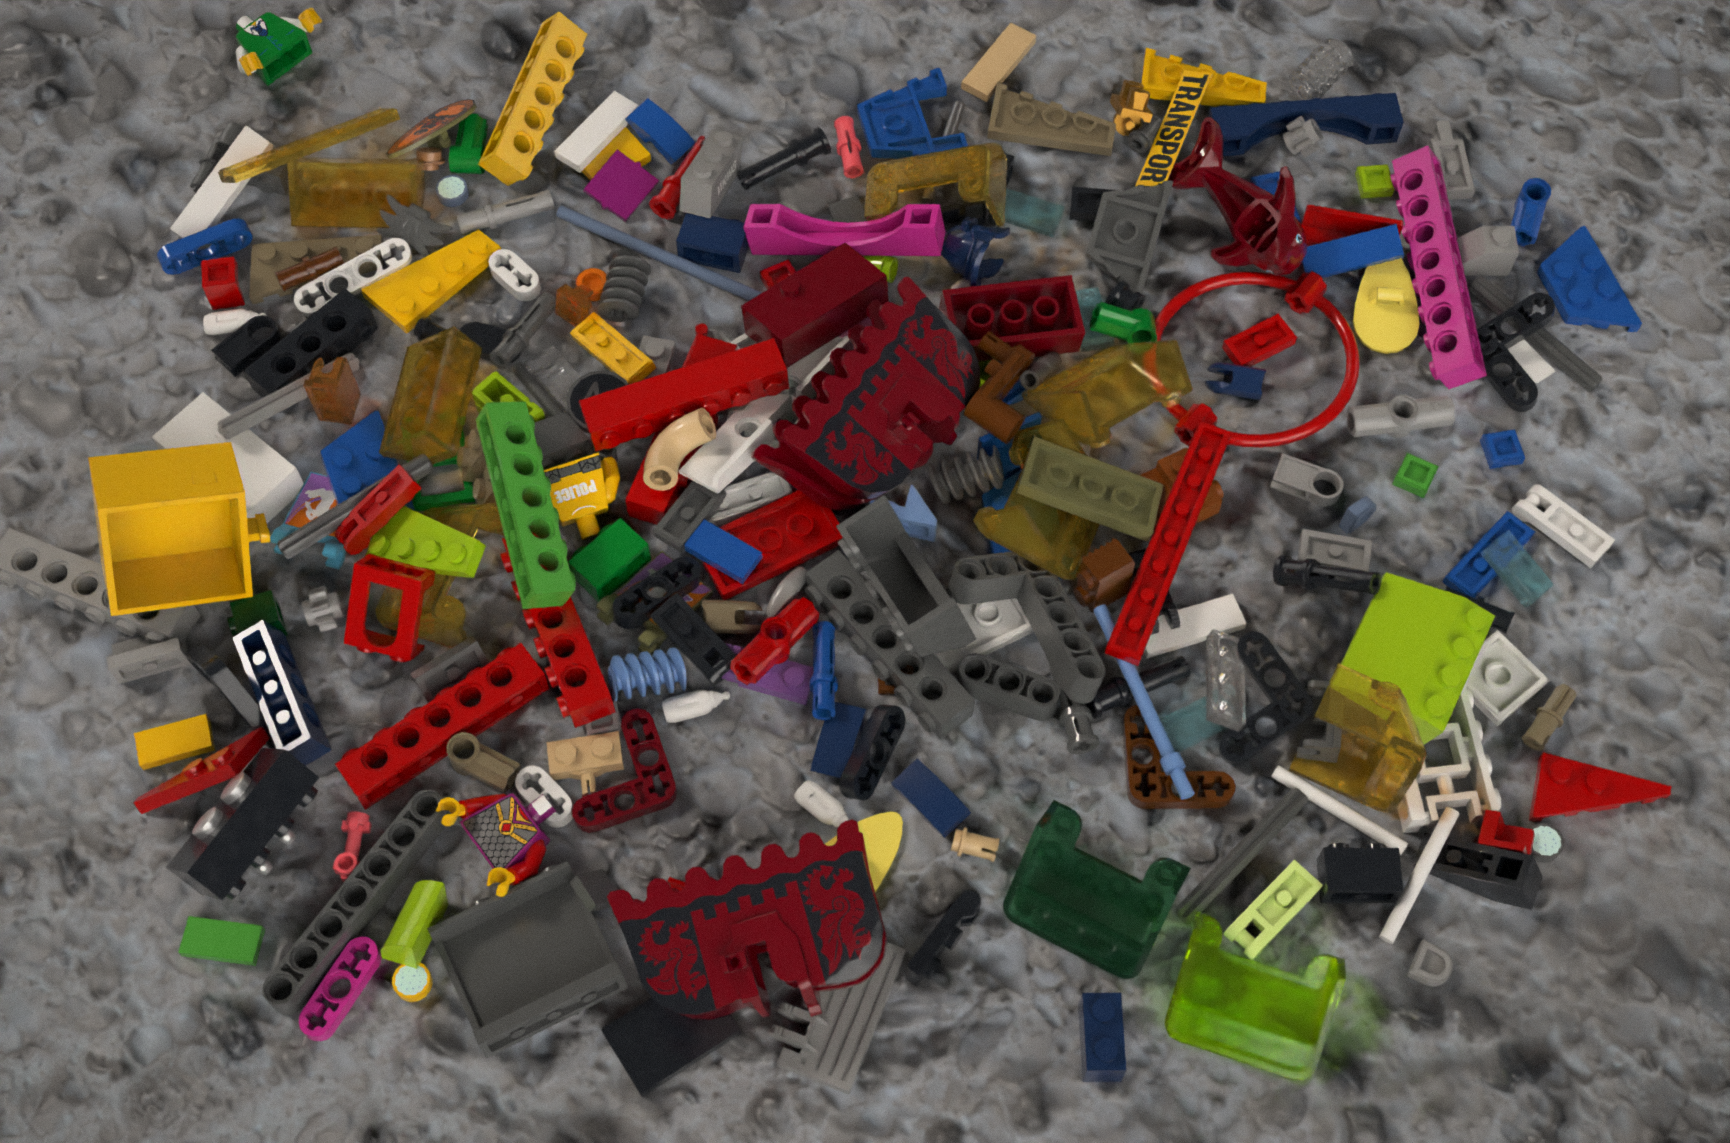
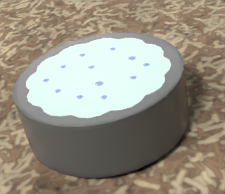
M1539 823L1532 826L1530 829L1534 830L1535 838L1531 855L1534 856L1537 862L1548 863L1553 861L1564 848L1562 834L1550 824Z

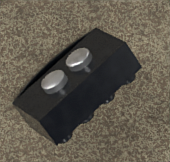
M261 748L244 771L236 775L227 784L221 794V799L215 807L209 809L198 820L193 828L192 835L166 868L201 895L223 900L226 896L229 899H234L246 885V881L241 876L249 866L254 867L257 872L263 875H267L272 870L273 866L267 860L270 850L265 846L273 836L279 837V840L287 845L294 842L296 835L290 829L294 824V819L289 815L298 804L306 807L312 802L318 793V790L313 785L319 777L285 749Z

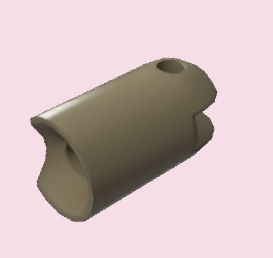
M702 600L703 621L716 634H753L761 628V625L743 624L745 611H763L756 602Z

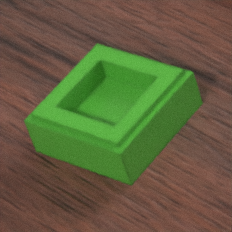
M1407 453L1392 485L1424 498L1439 466Z

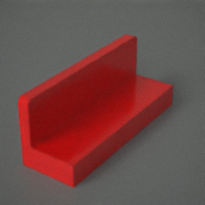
M1307 205L1301 225L1305 232L1308 247L1397 224L1400 236L1404 222L1386 217Z

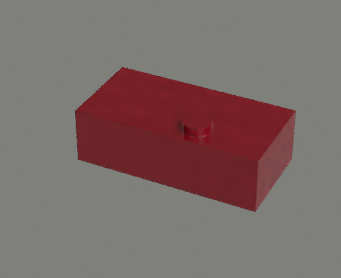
M843 243L741 305L745 334L756 344L774 338L784 363L788 368L846 332L855 324L868 318L866 309L872 300L877 299L882 305L889 302L887 275L847 243Z
M1072 275L942 290L939 310L966 336L975 350L978 361L993 359L977 349L981 339L988 331H991L995 336L1012 347L1021 344L1033 352L1035 357L1043 356L1049 351L1065 354L1079 352L1085 329Z

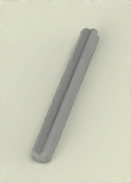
M348 352L220 420L217 423V430L225 439H231L359 370L360 361L353 353Z

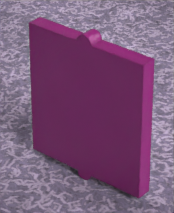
M617 149L585 186L583 192L600 203L603 210L608 209L626 222L659 183V180L643 169L640 162L635 163Z

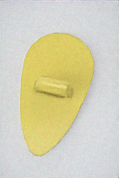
M1402 258L1366 267L1354 305L1352 323L1355 335L1364 346L1372 351L1383 354L1398 353L1408 348L1417 337L1420 325L1415 291L1409 271Z
M892 811L876 814L857 822L859 832H862L864 836L869 871L875 892L889 871L902 838V817L900 814ZM837 836L829 840L825 845H834L837 841Z

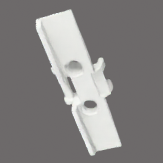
M848 336L834 338L787 368L789 387H795V393L783 394L781 392L775 396H765L750 401L744 406L732 407L728 411L727 421L716 431V439L705 443L679 470V474L718 494L755 461L751 458L755 448L761 444L778 448L779 441H776L774 438L773 424L778 419L790 422L795 419L797 421L794 424H797L798 417L792 409L793 400L800 395H805L811 399L817 395L811 385L812 376L819 371H824L830 375L836 372L829 356L836 348H844L847 351L854 349V345ZM744 431L746 437L741 436V432Z

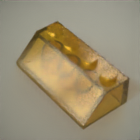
M297 157L287 162L291 226L390 228L380 214V210H384L396 215L387 201L386 196L388 194L392 195L404 206L409 207L414 203L423 208L425 197L424 160Z
M455 326L407 347L379 454L382 456L411 461L419 455L425 454L432 464L456 456L460 447L459 442L463 425L466 422V413L472 396L471 392L473 391L476 372L479 369L482 348Z

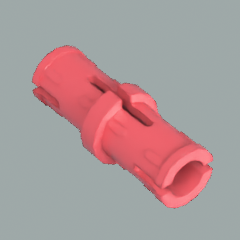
M842 116L834 121L838 138L836 149L838 155L842 158L844 176L847 178H857L864 172L859 153L862 149L861 142L856 138L853 118Z

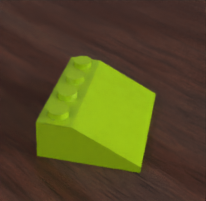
M1386 572L1381 578L1380 590L1376 595H1373L1329 688L1421 745H1424L1444 732L1495 615L1466 597Z

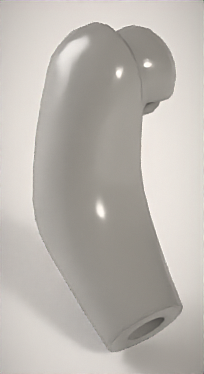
M795 568L779 583L768 603L764 616L765 620L770 617H776L806 584L805 573L808 572L805 568Z

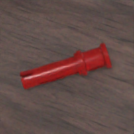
M700 136L697 139V142L675 174L665 178L660 193L651 198L649 202L650 208L659 217L669 220L676 215V208L680 203L681 177L703 146L702 143L705 140V136Z

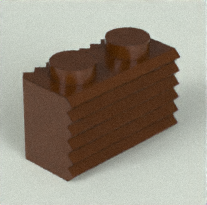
M1112 538L1111 542H1106L1105 546L1100 545V549L1094 548V553L1089 552L1088 556L1083 555L1080 571L1076 574L1078 582L1077 587L1073 589L1075 598L1081 606H1087L1092 613H1094L1093 610L1096 607L1104 604L1108 606L1128 594L1127 591L1132 578L1131 575H1133L1132 572H1134L1135 562L1117 539Z

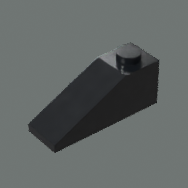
M1424 833L1413 862L1414 868L1432 835L1430 833ZM1449 837L1429 873L1432 876L1492 901L1532 910L1543 879L1533 855Z

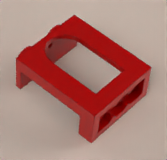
M368 554L354 563L344 644L356 646L358 651L364 653L378 652L389 655L390 659L398 662L413 660L425 649V645L419 644L417 641L424 592L434 585L436 571ZM371 582L403 590L396 637L365 628Z

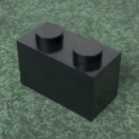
M1334 843L1323 847L1316 860L1318 881L1323 884L1319 891L1320 903H1396L1404 892L1399 848H1387L1382 843L1368 844L1364 848H1349V845L1346 843Z

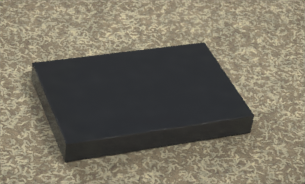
M652 997L601 1029L641 1097L741 1034V1030L731 1014L709 1020L691 1019L657 1004Z

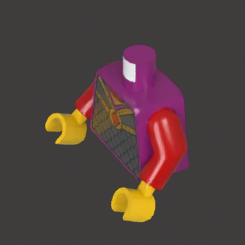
M514 793L480 796L460 800L459 802L451 797L440 800L436 812L443 810L451 812V814L443 816L441 823L444 826H451L456 822L458 816L463 819L459 823L492 867L488 874L486 885L490 886L493 883H501L497 886V896H506L510 885H517L538 873L547 851L546 846L550 842V838L540 824L556 812V809L544 794L528 806H525Z

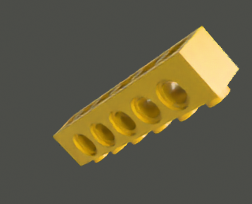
M561 12L555 13L542 22L478 165L507 186L519 180L524 181L530 175L533 169L531 162L544 143L541 139L554 121L552 114L564 98L562 91L565 85L572 79L575 73L573 66L585 50L583 43L587 33Z

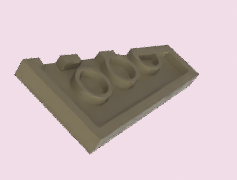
M997 82L987 139L1111 156L1116 123L1081 111L1076 113L1064 110L1062 108L1063 105L1051 101L1050 104L1035 100L1033 99V94L1024 91L1018 94L1007 90V85Z
M382 235L252 244L249 292L252 304L264 302V297L279 294L280 297L293 294V289L300 288L311 282V280H308L284 292L275 275L277 271L279 272L302 262L301 258L305 256L312 258L336 246L344 263L383 243ZM380 254L376 257L380 260L382 267L384 268V260L382 258V255ZM365 262L359 267V274L376 271L377 266L372 262Z

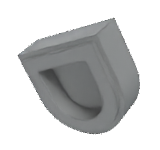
M1422 940L1419 943L1406 976L1426 986H1439L1445 983L1451 976L1453 962L1450 955L1444 949Z

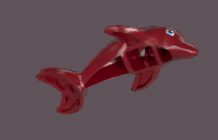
M1206 117L1201 124L1199 137L1191 155L1174 164L1168 178L1169 181H1173L1172 188L1189 190L1205 187L1215 201L1235 240L1231 244L1212 249L1210 256L1219 264L1234 267L1253 264L1275 276L1291 274L1300 266L1308 251L1304 229L1294 216L1296 201L1295 184L1287 166L1281 167L1274 195L1222 168L1224 145L1221 127L1212 117Z

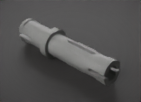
M547 189L490 206V204H485L481 209L456 215L461 234L465 235L487 227L492 230L501 223L553 210L554 204L550 191Z

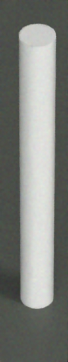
M1280 765L1277 766L1271 778L1290 789H1300L1309 801L1375 841L1385 844L1387 848H1399L1400 856L1407 847L1408 843Z
M1446 807L1404 887V892L1399 897L1379 936L1385 942L1394 943L1459 816V812L1455 809Z

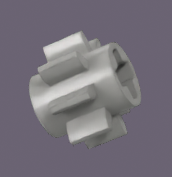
M1300 116L1289 122L1286 126L1289 131L1283 134V138L1293 155L1301 152L1305 158L1320 148L1317 142L1323 139V135L1314 119L1311 118L1305 122L1303 116Z
M325 586L308 590L309 599L301 601L308 626L317 625L320 632L338 628L337 618L344 617V611L337 591L329 593Z

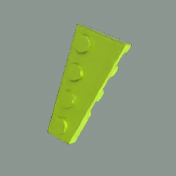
M403 506L384 527L373 535L365 556L368 554L436 571L435 574L474 578L486 545L473 537Z

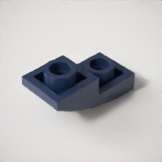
M835 702L836 714L834 717L830 716L829 720H824L810 771L841 778L862 734L868 709Z
M918 758L891 782L894 789L944 838L971 814L962 801Z

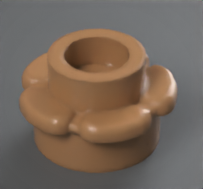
M435 147L417 148L416 158L413 159L414 163L420 164L421 170L426 171L439 170V165L445 163L442 157V149Z

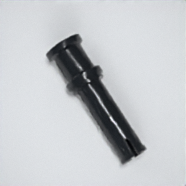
M817 127L811 135L801 140H791L788 143V148L743 170L737 171L738 179L741 180L749 175L752 176V178L741 183L742 187L748 190L761 181L796 164L798 166H805L808 164L809 159L822 153L825 155L831 153L829 141L823 130Z
M1280 555L1273 568V579L1278 586H1287L1288 584L1301 585L1305 590H1313L1320 586L1365 592L1376 595L1381 587V575L1378 572L1324 566L1311 558L1300 561L1293 560L1288 555ZM1335 577L1352 578L1353 582L1336 580Z
M1180 655L1175 659L1139 672L1138 674L1147 693L1189 677L1190 668L1188 663L1181 664L1186 659ZM1115 676L1109 680V683L1099 687L1095 698L1091 702L1084 704L1090 709L1092 718L1097 719L1102 716V712L1117 706L1120 708L1127 707L1134 697L1125 678Z

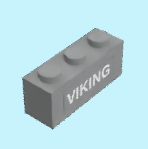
M713 130L681 177L679 211L711 218L737 177V171L741 170L742 137L734 136L726 131Z

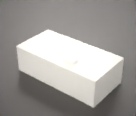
M202 392L156 432L152 439L159 450L231 442L245 490L247 518H253L255 514L264 513L268 523L293 501L302 489L304 483L297 468L249 429L231 439H225L219 434L217 423L231 414Z

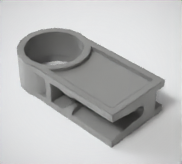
M1282 453L1270 488L1312 502L1318 506L1326 507L1338 501L1344 483L1341 476L1333 470ZM1319 480L1328 481L1335 486L1337 492L1333 495H1322L1317 492L1313 483Z

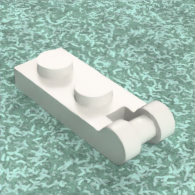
M1538 484L1533 485L1527 491V498L1525 500H1519L1512 507V512L1518 519L1531 523L1590 568L1596 564L1615 541L1614 538ZM1537 506L1544 507L1546 511L1543 513Z

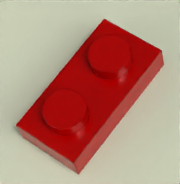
M1278 313L1224 340L1222 349L1234 364L1252 367L1295 345L1297 336Z

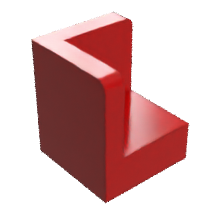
M235 257L201 261L202 288L212 309L244 306L245 298L239 287L238 264Z
M1485 810L1478 844L1531 855L1535 838L1533 829L1505 825L1501 812Z

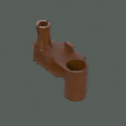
M988 331L981 339L977 349L993 358L984 370L991 376L972 397L963 415L1003 443L1008 444L1021 428L1026 416L1002 400L1020 380L1021 374L1030 367L1035 354L1021 344L1012 347L995 336L991 331Z

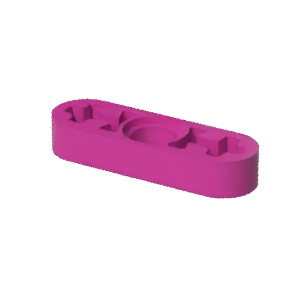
M363 936L357 937L346 945L301 1011L298 1021L299 1027L309 1039L324 1041L335 1033L378 969L382 956L380 949L372 939ZM368 948L367 952L371 958L368 961L361 960L357 964L358 960L354 956L357 951L365 952ZM348 966L351 970H353L355 967V971L359 974V977L356 979L352 975V973H350L347 970H344V968ZM340 979L349 980L351 989L345 997L334 998L331 996L330 990L334 982ZM323 999H326L337 1010L333 1012L330 1007L327 1009L321 1002ZM323 1015L327 1022L323 1028L316 1026L313 1030L314 1026L310 1022L313 1016L320 1018Z

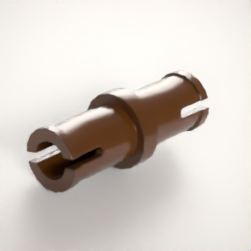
M335 246L333 249L312 258L305 256L301 258L302 262L279 272L277 271L275 275L285 292L287 289L308 280L313 281L318 276L344 264V261Z

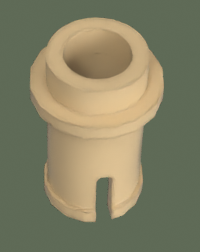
M966 827L963 830H955L951 851L957 852V856L961 857L963 853L988 859L992 862L995 861L999 838L967 832L968 828Z

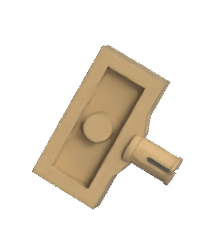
M619 731L546 742L550 777L554 781L567 778L581 780L582 797L589 795L588 786H590L591 794L597 792L595 777L606 772L624 770Z

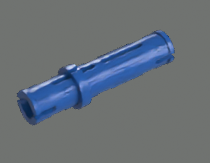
M820 621L818 626L815 624L812 628L813 676L810 678L809 688L813 694V717L818 720H829L830 716L834 717L836 714L835 692L838 689V679L835 677V626L830 622Z

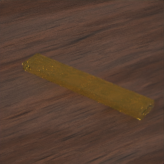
M379 108L222 168L218 174L222 183H237L400 120L397 109Z

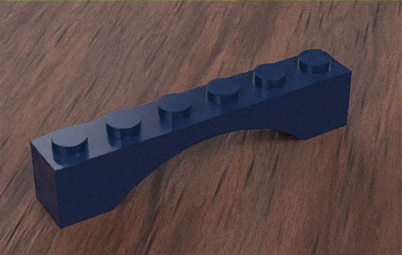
M1375 93L1360 96L1347 95L1335 98H1313L1298 101L1285 100L1273 103H1252L1235 106L1223 105L1211 107L1209 117H1212L1222 130L1223 156L1244 155L1263 140L1288 132L1289 130L1286 126L1289 122L1300 116H1303L1305 122L1311 118L1314 119L1321 131L1334 132L1351 137L1366 145L1397 142L1404 123L1396 93Z

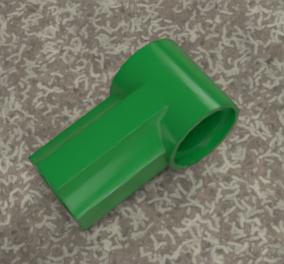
M472 113L459 122L456 144L451 145L449 150V169L451 173L480 175L485 173V169L478 165L485 150L488 131L487 119Z
M1104 302L1097 303L1092 311L1089 323L1090 330L1127 341L1128 346L1138 352L1148 351L1155 346L1157 335L1155 319L1151 311L1143 308L1129 311Z

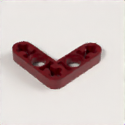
M640 708L632 709L626 712L621 721L623 736L638 778L578 799L573 806L572 816L576 826L581 831L587 833L597 832L665 809L676 800V784L654 720L646 710ZM638 720L643 725L646 740L640 743L636 730L632 729L633 722ZM652 750L658 753L659 759L656 764L652 766L640 764L639 757L643 752ZM657 774L659 775L662 787L666 788L665 796L658 797L657 793H653L655 786L652 776ZM620 795H632L635 798L633 807L625 811L617 809L615 807V800ZM607 800L610 812L612 813L607 816L603 802ZM591 807L593 812H596L594 813L595 819L588 821L586 817H583L585 815L584 809Z

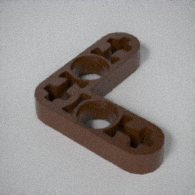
M1133 705L1128 708L1123 719L1122 729L1127 795L1129 801L1134 806L1141 809L1222 808L1230 803L1234 796L1236 785L1233 778L1222 771H1185L1195 794L1184 800L1175 796L1171 790V786L1174 783L1170 775L1167 776L1164 771H1161L1160 753L1146 723L1143 729V738H1137L1138 726L1134 723V719L1136 716H1140L1142 722H1145L1138 706ZM1139 748L1146 749L1151 753L1152 760L1148 764H1139L1133 759L1132 752ZM1147 774V789L1153 790L1150 792L1149 797H1143L1142 791H1136L1141 784V775ZM1198 782L1202 783L1201 790H1203L1201 797H1197L1199 791ZM1214 783H1219L1220 788L1226 790H1224L1223 795L1220 797L1216 796L1215 790L1207 789H1212Z

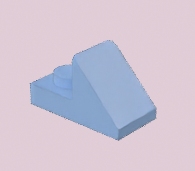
M910 485L905 507L899 506L893 501H889L909 537L935 542L937 519L915 487Z

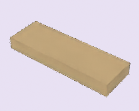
M1010 23L962 80L961 89L988 102L996 91L997 82L1002 84L1036 43L1037 35Z

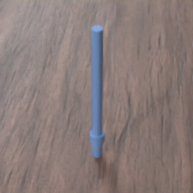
M1104 604L1096 607L1093 611L1107 641H1109L1115 623L1107 606ZM1115 658L1162 757L1159 762L1165 774L1171 776L1181 800L1192 797L1195 793L1184 771L1186 767L1180 752H1175L1135 665Z

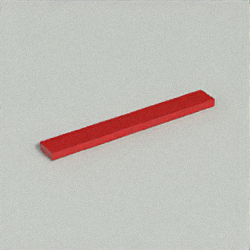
M1199 421L1110 636L1105 654L1139 666L1232 432Z

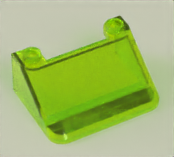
M1196 911L1165 1016V1029L1169 1036L1176 1041L1292 1080H1305L1312 1076L1317 1068L1346 981L1345 959L1330 954L1317 955L1310 960L1304 977L1220 950L1219 947L1223 935L1220 923L1214 917Z

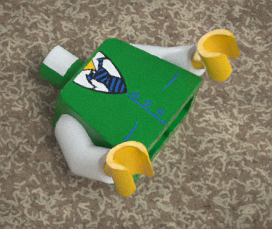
M314 8L304 10L298 16V19L278 17L271 12L264 13L255 21L249 16L241 17L236 23L238 33L235 37L239 46L235 51L238 70L242 74H247V76L256 72L263 82L269 86L313 53L306 33H311L314 30L313 26L321 23L322 19Z

